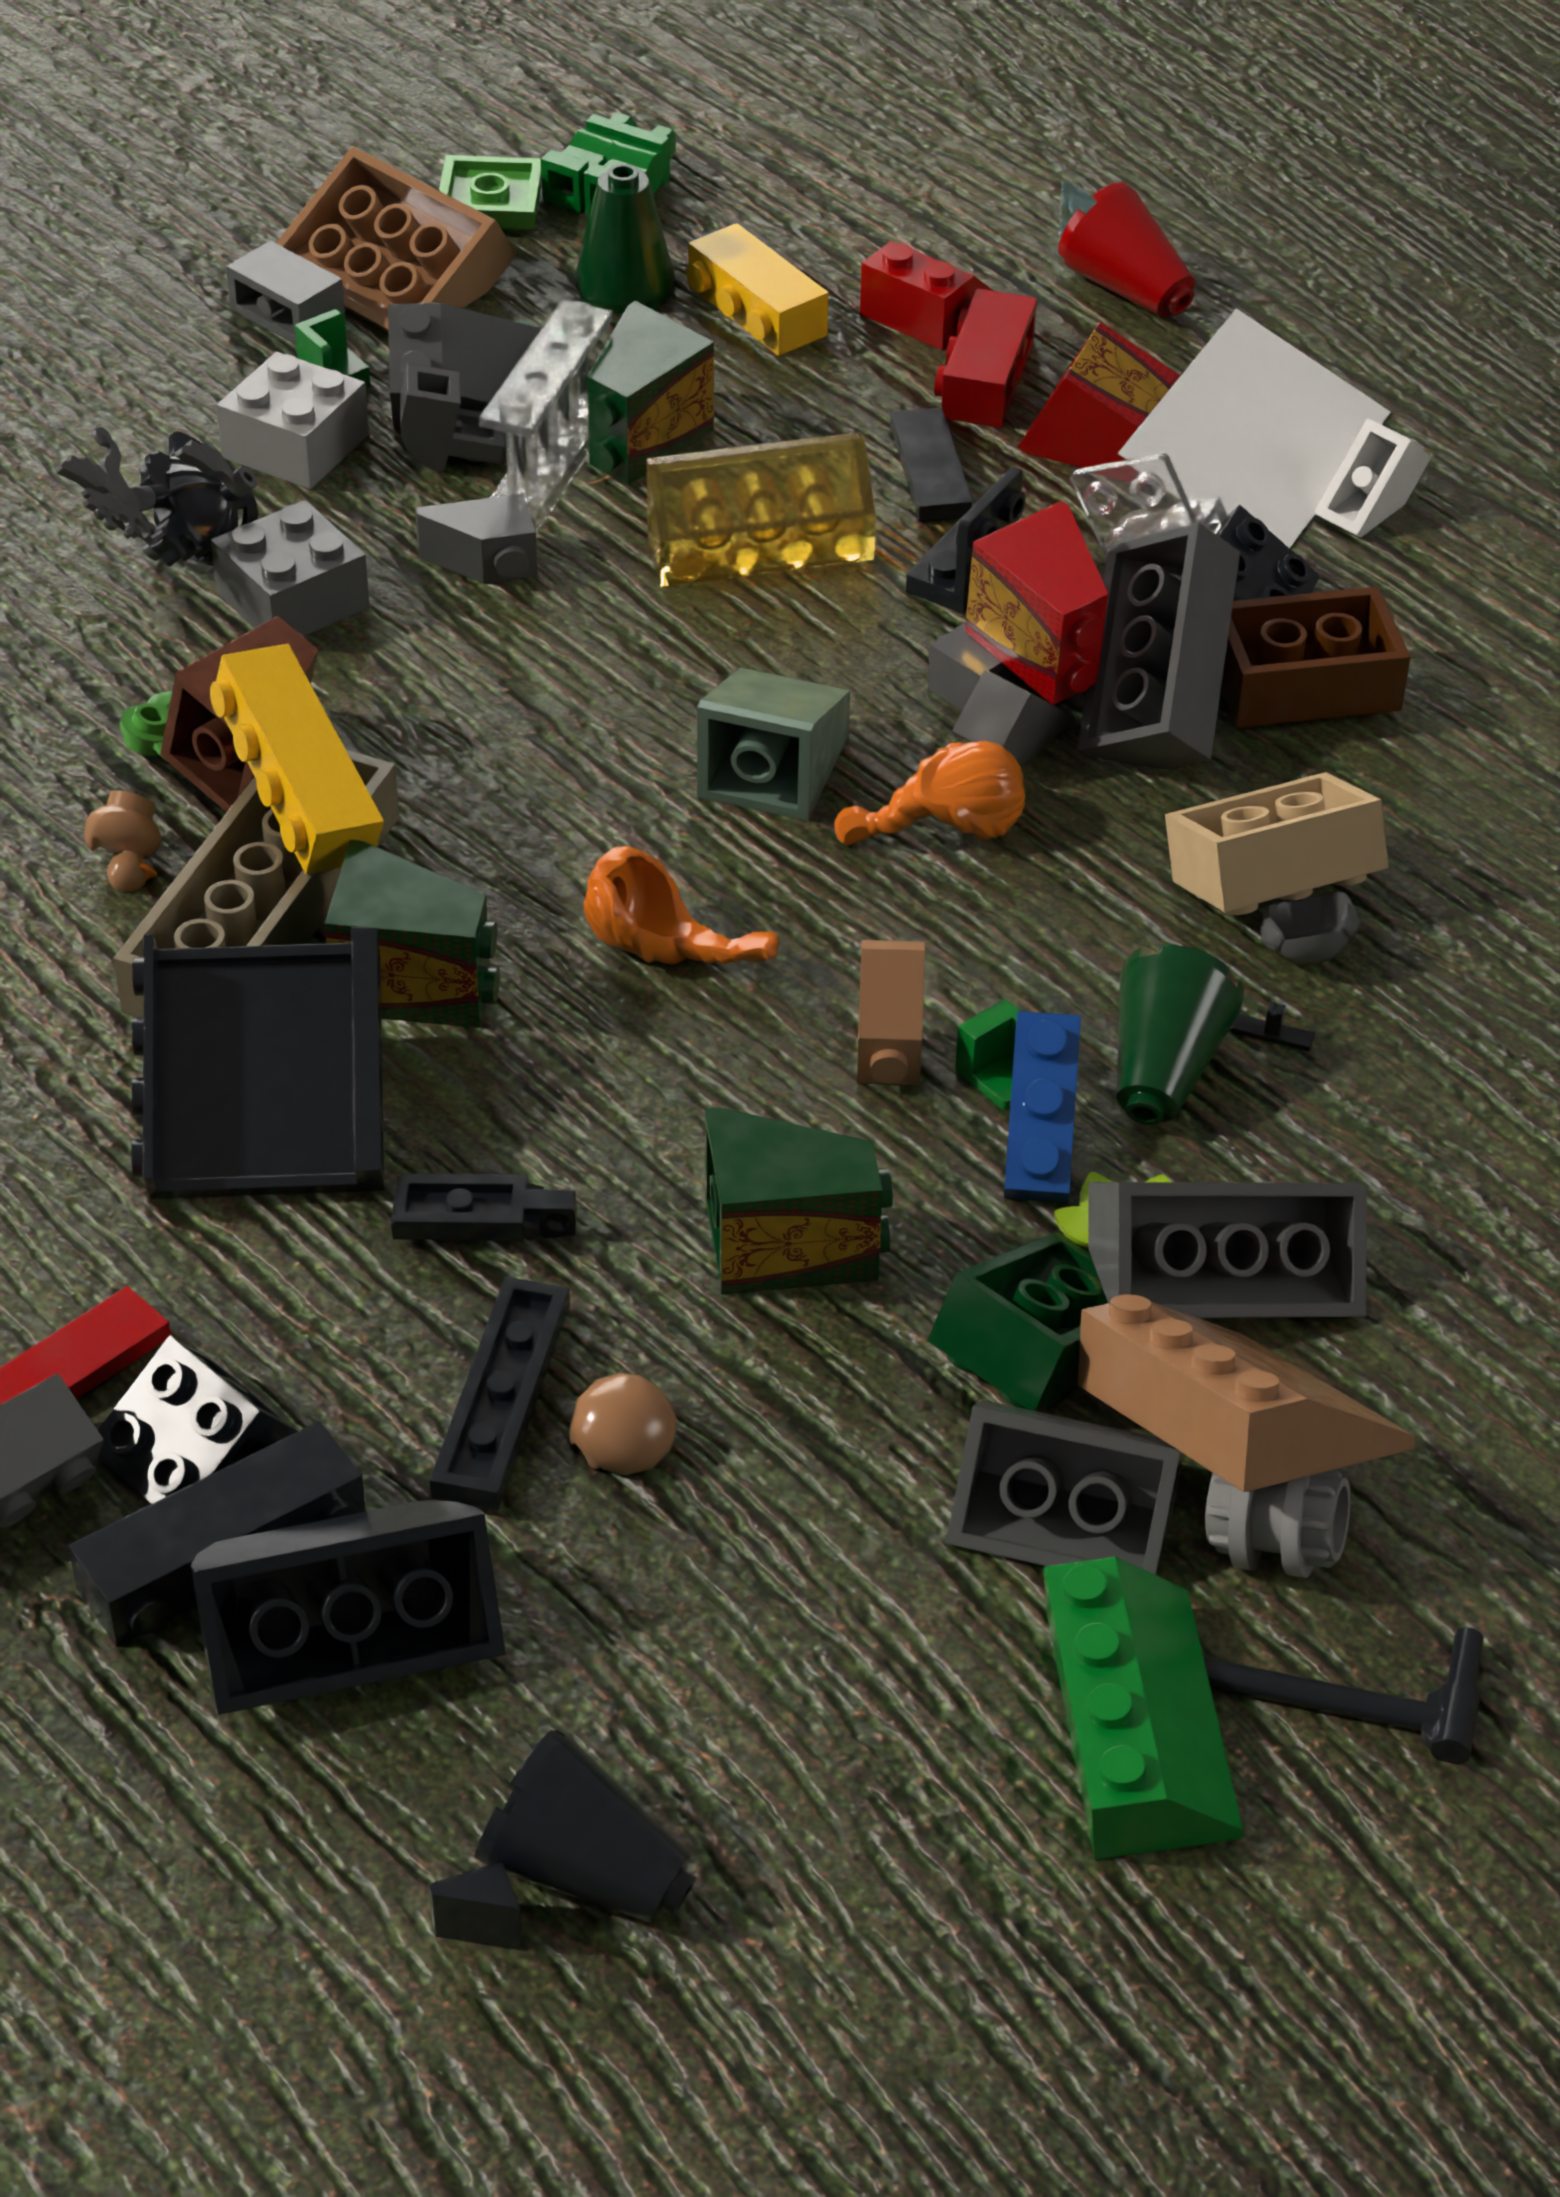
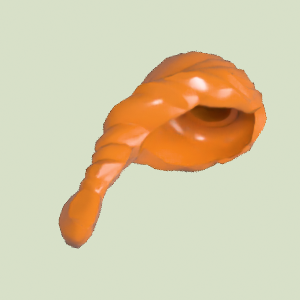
M985 740L969 743L950 742L946 747L939 748L933 756L921 760L918 772L910 777L904 786L894 791L889 804L883 806L878 812H870L856 805L841 810L834 821L836 837L847 847L853 843L864 841L870 836L899 832L901 829L911 826L916 819L926 818L934 815L941 822L956 827L962 833L974 834L980 840L996 839L998 836H1004L1022 814L1025 805L1024 777L1021 767L1015 756L1000 744Z
M630 846L612 848L597 861L587 879L584 913L586 921L596 937L610 947L638 955L645 962L660 961L665 964L675 965L685 959H691L710 964L719 962L724 965L730 962L737 963L741 960L759 962L777 957L780 945L777 933L771 931L752 932L740 938L730 940L724 935L714 933L710 928L699 924L690 916L685 903L681 899L678 886L663 864L643 851Z

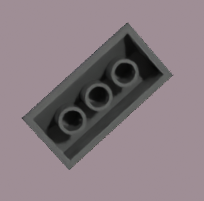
M1200 522L1109 545L1103 580L1108 592L1099 671L1097 684L1086 690L1077 751L1082 755L1161 769L1211 760L1240 551Z
M1089 1182L1088 1249L1108 1303H1110L1111 1298L1118 1295H1139L1149 1299L1151 1302L1196 1318L1366 1316V1183Z

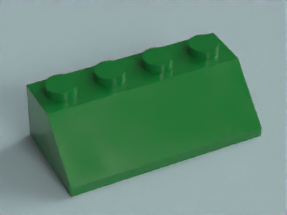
M1116 1556L1045 1566L1044 1582L1047 1621L1094 1860L1243 1839V1828L1188 1589Z

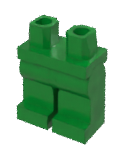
M616 112L610 119L593 114L586 120V129L578 130L567 148L562 152L551 149L540 159L543 201L579 213L585 209L586 215L589 216L598 177L611 166L621 163L631 164L644 172L649 178L652 193L654 194L660 186H664L670 180V159L676 152L674 130L660 125L651 132L637 128V123L631 116ZM573 186L574 195L562 192L565 188Z

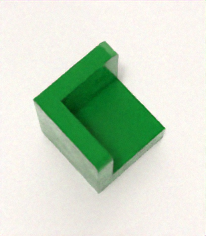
M338 309L294 325L298 359L327 369L336 370L341 374L364 381L365 386L371 384L369 366L347 348L345 316Z
M1005 998L958 1025L955 1071L1001 1109L1010 1110L1017 1011L1020 1010Z

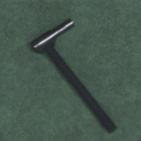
M1465 1627L1455 1632L1447 1683L1443 1684L1440 1689L1428 1694L1427 1702L1203 1657L1210 1688L1419 1730L1421 1731L1420 1739L1438 1761L1459 1765L1467 1762L1471 1757L1480 1701V1693L1476 1689L1484 1640L1482 1633L1476 1629Z

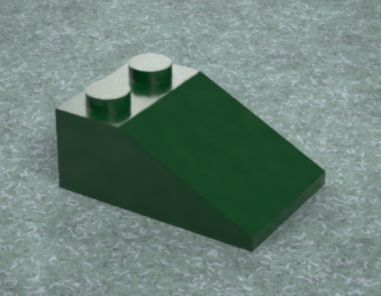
M1057 1231L956 1273L927 1341L946 1353L948 1360L955 1367L978 1375L1000 1390L1002 1398L1015 1407L1038 1412L1067 1398L1079 1387L1077 1382L1082 1309L1108 1304L1090 1253Z

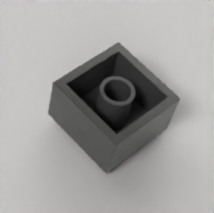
M306 500L288 505L282 510L251 523L240 525L232 531L211 539L216 592L253 628L279 616L295 631L306 636L370 608L366 554Z

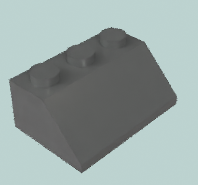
M982 1400L972 1407L945 1543L1045 1566L1116 1556L1157 1575L1173 1514L1185 1454L1158 1437Z

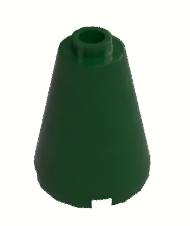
M625 163L611 166L598 177L575 272L576 287L580 289V298L584 303L598 310L623 314L628 305L634 301L641 304L645 303V306L654 309L666 302L675 289V273L649 178L635 166Z
M1175 944L1160 945L1158 954L1141 956L1143 948L1134 951L1124 962L1120 975L1116 1099L1128 1117L1144 1125H1157L1161 1122L1170 1121L1177 1116L1241 1012L1243 1005L1244 986L1240 980L1237 986H1235L1226 977L1229 967L1225 963L1198 949Z

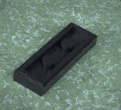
M943 408L891 412L890 428L918 521L961 519L972 508L973 502Z

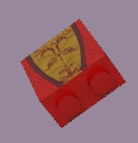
M1099 322L1051 392L1017 448L1027 454L1147 484L1152 476L1117 453L1181 375L1102 322Z
M1060 501L974 541L965 632L1052 705L1077 693H1082L1097 684L1108 592L1070 507L1063 501Z

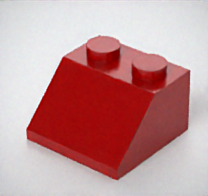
M890 241L861 263L860 315L935 348L944 350L948 346L950 336H957V325L961 308H970L977 289L993 290L976 276L955 268L948 262L939 261L911 249L908 245Z

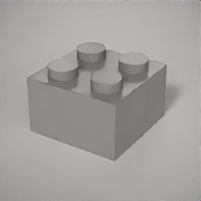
M277 351L216 405L221 454L224 459L308 489H312L369 435L366 386L364 381Z

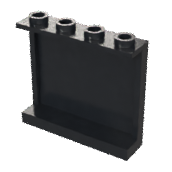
M377 927L351 928V943L158 949L154 934H144V957H133L132 961L134 995L144 996L143 1017H133L132 1019L134 1056H143V1077L132 1079L131 1090L134 1117L143 1116V1139H132L131 1163L133 1177L143 1178L150 1199L385 1191L381 956Z

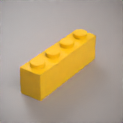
M289 643L222 655L216 681L212 682L210 686L212 707L218 717H224L233 734V743L237 756L242 762L247 761L256 778L257 791L264 806L271 807L280 824L281 838L285 848L289 852L295 853L305 874L341 868L350 840L364 841L377 847L384 820Z

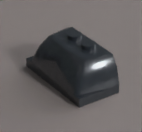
M424 1500L215 1542L197 1553L191 1564L213 1705L217 1715L506 1655L485 1514L479 1508L463 1503Z

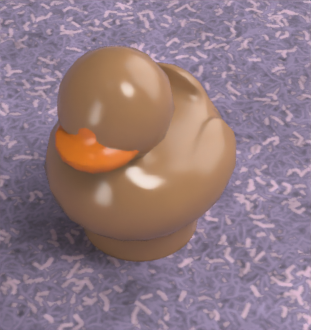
M121 790L111 791L107 804L89 814L85 822L84 839L91 851L101 847L117 854L111 859L107 867V878L115 890L130 893L138 891L149 878L157 876L155 869L146 864L144 858L156 853L161 843V833L157 824L153 821L156 804L143 796Z

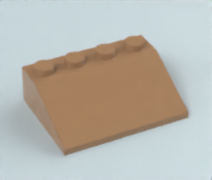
M351 146L276 242V244L342 278L345 310L388 332V304L444 303L464 308L488 293L517 255V252L495 219L354 146Z
M1118 1295L1111 1298L1108 1304L1082 1309L1077 1385L1242 1492L1414 1449L1415 1435L1244 1334L1159 1305L1139 1295Z

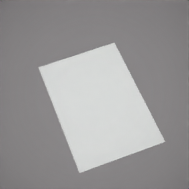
M1236 308L1117 454L1218 522H1221L1240 504L1251 515L1262 521L1269 531L1290 548L1315 515V509L1366 419L1369 418L1382 425L1390 411Z

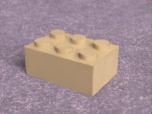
M1327 772L1165 814L1173 882L1228 915L1251 913L1258 909V903L1276 898L1282 900L1303 899L1313 893V888L1328 884L1340 886L1358 884L1367 879L1366 874L1388 868L1382 799Z

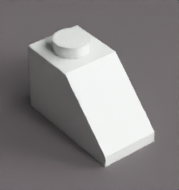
M1367 418L1315 509L1314 514L1362 538L1405 505L1429 463L1431 456L1413 440Z

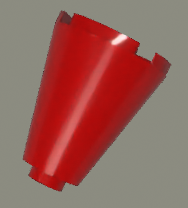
M1125 182L1112 183L1099 189L1091 196L1097 203L1086 214L1078 209L1065 227L1058 246V254L1065 260L1062 262L1070 270L1160 317L1182 313L1194 298L1195 279L1138 193Z

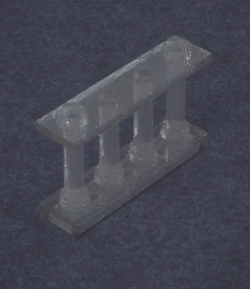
M561 301L479 417L480 427L505 432L507 474L491 497L524 493L536 533L589 455L587 385L589 353L611 323L612 311L592 307L585 302Z

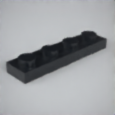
M504 1277L429 1480L431 1498L499 1510L570 1307V1289L568 1287Z

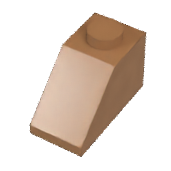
M861 941L857 1083L920 1085L925 942Z

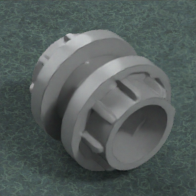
M1334 1469L1242 1492L1213 1473L1208 1490L1205 1515L1208 1543L1215 1546L1218 1553L1229 1554L1233 1567L1237 1569L1257 1570L1262 1552L1281 1554L1283 1570L1288 1576L1307 1578L1312 1573L1314 1566L1331 1568L1340 1559L1346 1542L1350 1517L1349 1481L1347 1478L1342 1477L1339 1470Z

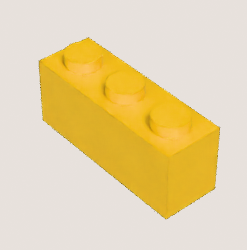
M738 223L688 242V266L686 268L688 286L776 355H783L827 336L829 292Z

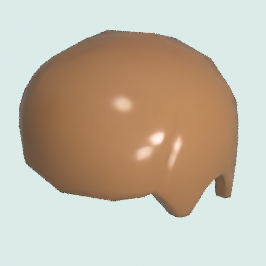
M616 1373L596 1379L577 1399L569 1431V1442L571 1445L576 1444L592 1469L602 1468L615 1473L629 1475L652 1469L670 1452L675 1439L677 1419L670 1401L655 1384L640 1375Z

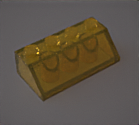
M862 432L647 458L648 550L661 587L874 559L876 513L865 438Z

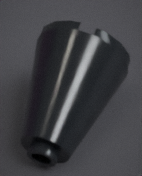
M558 1730L547 1732L512 1779L510 1785L515 1788L503 1810L496 1806L478 1842L475 1853L476 1859L486 1865L503 1862L508 1875L650 1923L658 1917L661 1911L673 1918L696 1881V1877L686 1871L691 1855L569 1735L566 1736Z

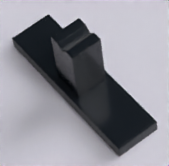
M1272 1001L1267 1011L1266 1021L1239 1014L1231 1028L1232 1033L1305 1051H1310L1315 1037L1314 1032L1283 1025L1286 1005H1278Z

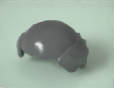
M1343 892L1323 893L1321 896L1315 897L1308 896L1303 898L1301 902L1299 900H1291L1288 903L1285 901L1278 902L1277 904L1265 907L1260 940L1266 947L1277 951L1288 961L1300 965H1318L1332 960L1345 949L1350 937L1354 936L1358 931L1361 918L1349 897Z

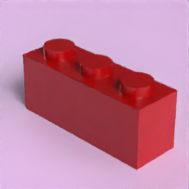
M977 289L970 308H961L957 325V336H950L946 351V365L940 364L938 366L934 383V395L942 397L941 408H943L946 419L1002 428L1034 342L1037 298Z

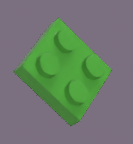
M446 155L439 191L495 219L503 230L535 229L542 188L541 158Z

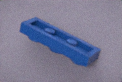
M1017 1011L1004 1198L1064 1203L1069 1201L1081 1015Z

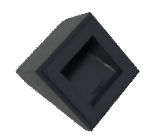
M503 1862L490 1864L433 1882L429 1885L432 1928L436 1937L501 1948L516 1949L522 1947L520 1907Z

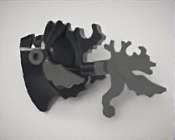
M97 426L92 432L95 441L106 450V455L100 461V466L94 465L87 457L79 459L71 455L54 469L56 474L70 479L85 488L81 492L82 496L87 499L83 502L84 507L93 511L96 518L102 520L108 530H115L119 527L124 531L123 535L127 539L130 537L133 539L137 536L143 539L142 548L144 553L154 561L162 558L167 566H172L180 559L185 562L191 559L195 562L213 566L211 539L238 527V510L243 509L241 525L256 521L259 516L257 503L251 491L257 486V479L254 473L245 466L235 470L217 450H212L207 443H201L179 431H174L168 437V455L158 450L154 454H148L145 457L144 465L139 468L141 483L137 487H128L119 471L122 458L120 450L112 440L109 432L100 426ZM154 508V522L157 528L149 522L142 511Z

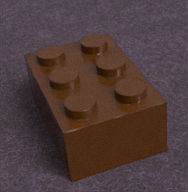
M1378 586L1233 601L1221 691L1236 728L1402 711L1411 657Z

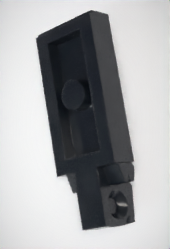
M400 1174V1176H397L392 1211V1237L398 1240L524 1241L525 1238L530 1241L539 1239L540 1236L543 1238L574 1236L577 1221L575 1190L544 1189L543 1186L528 1183L527 1175Z

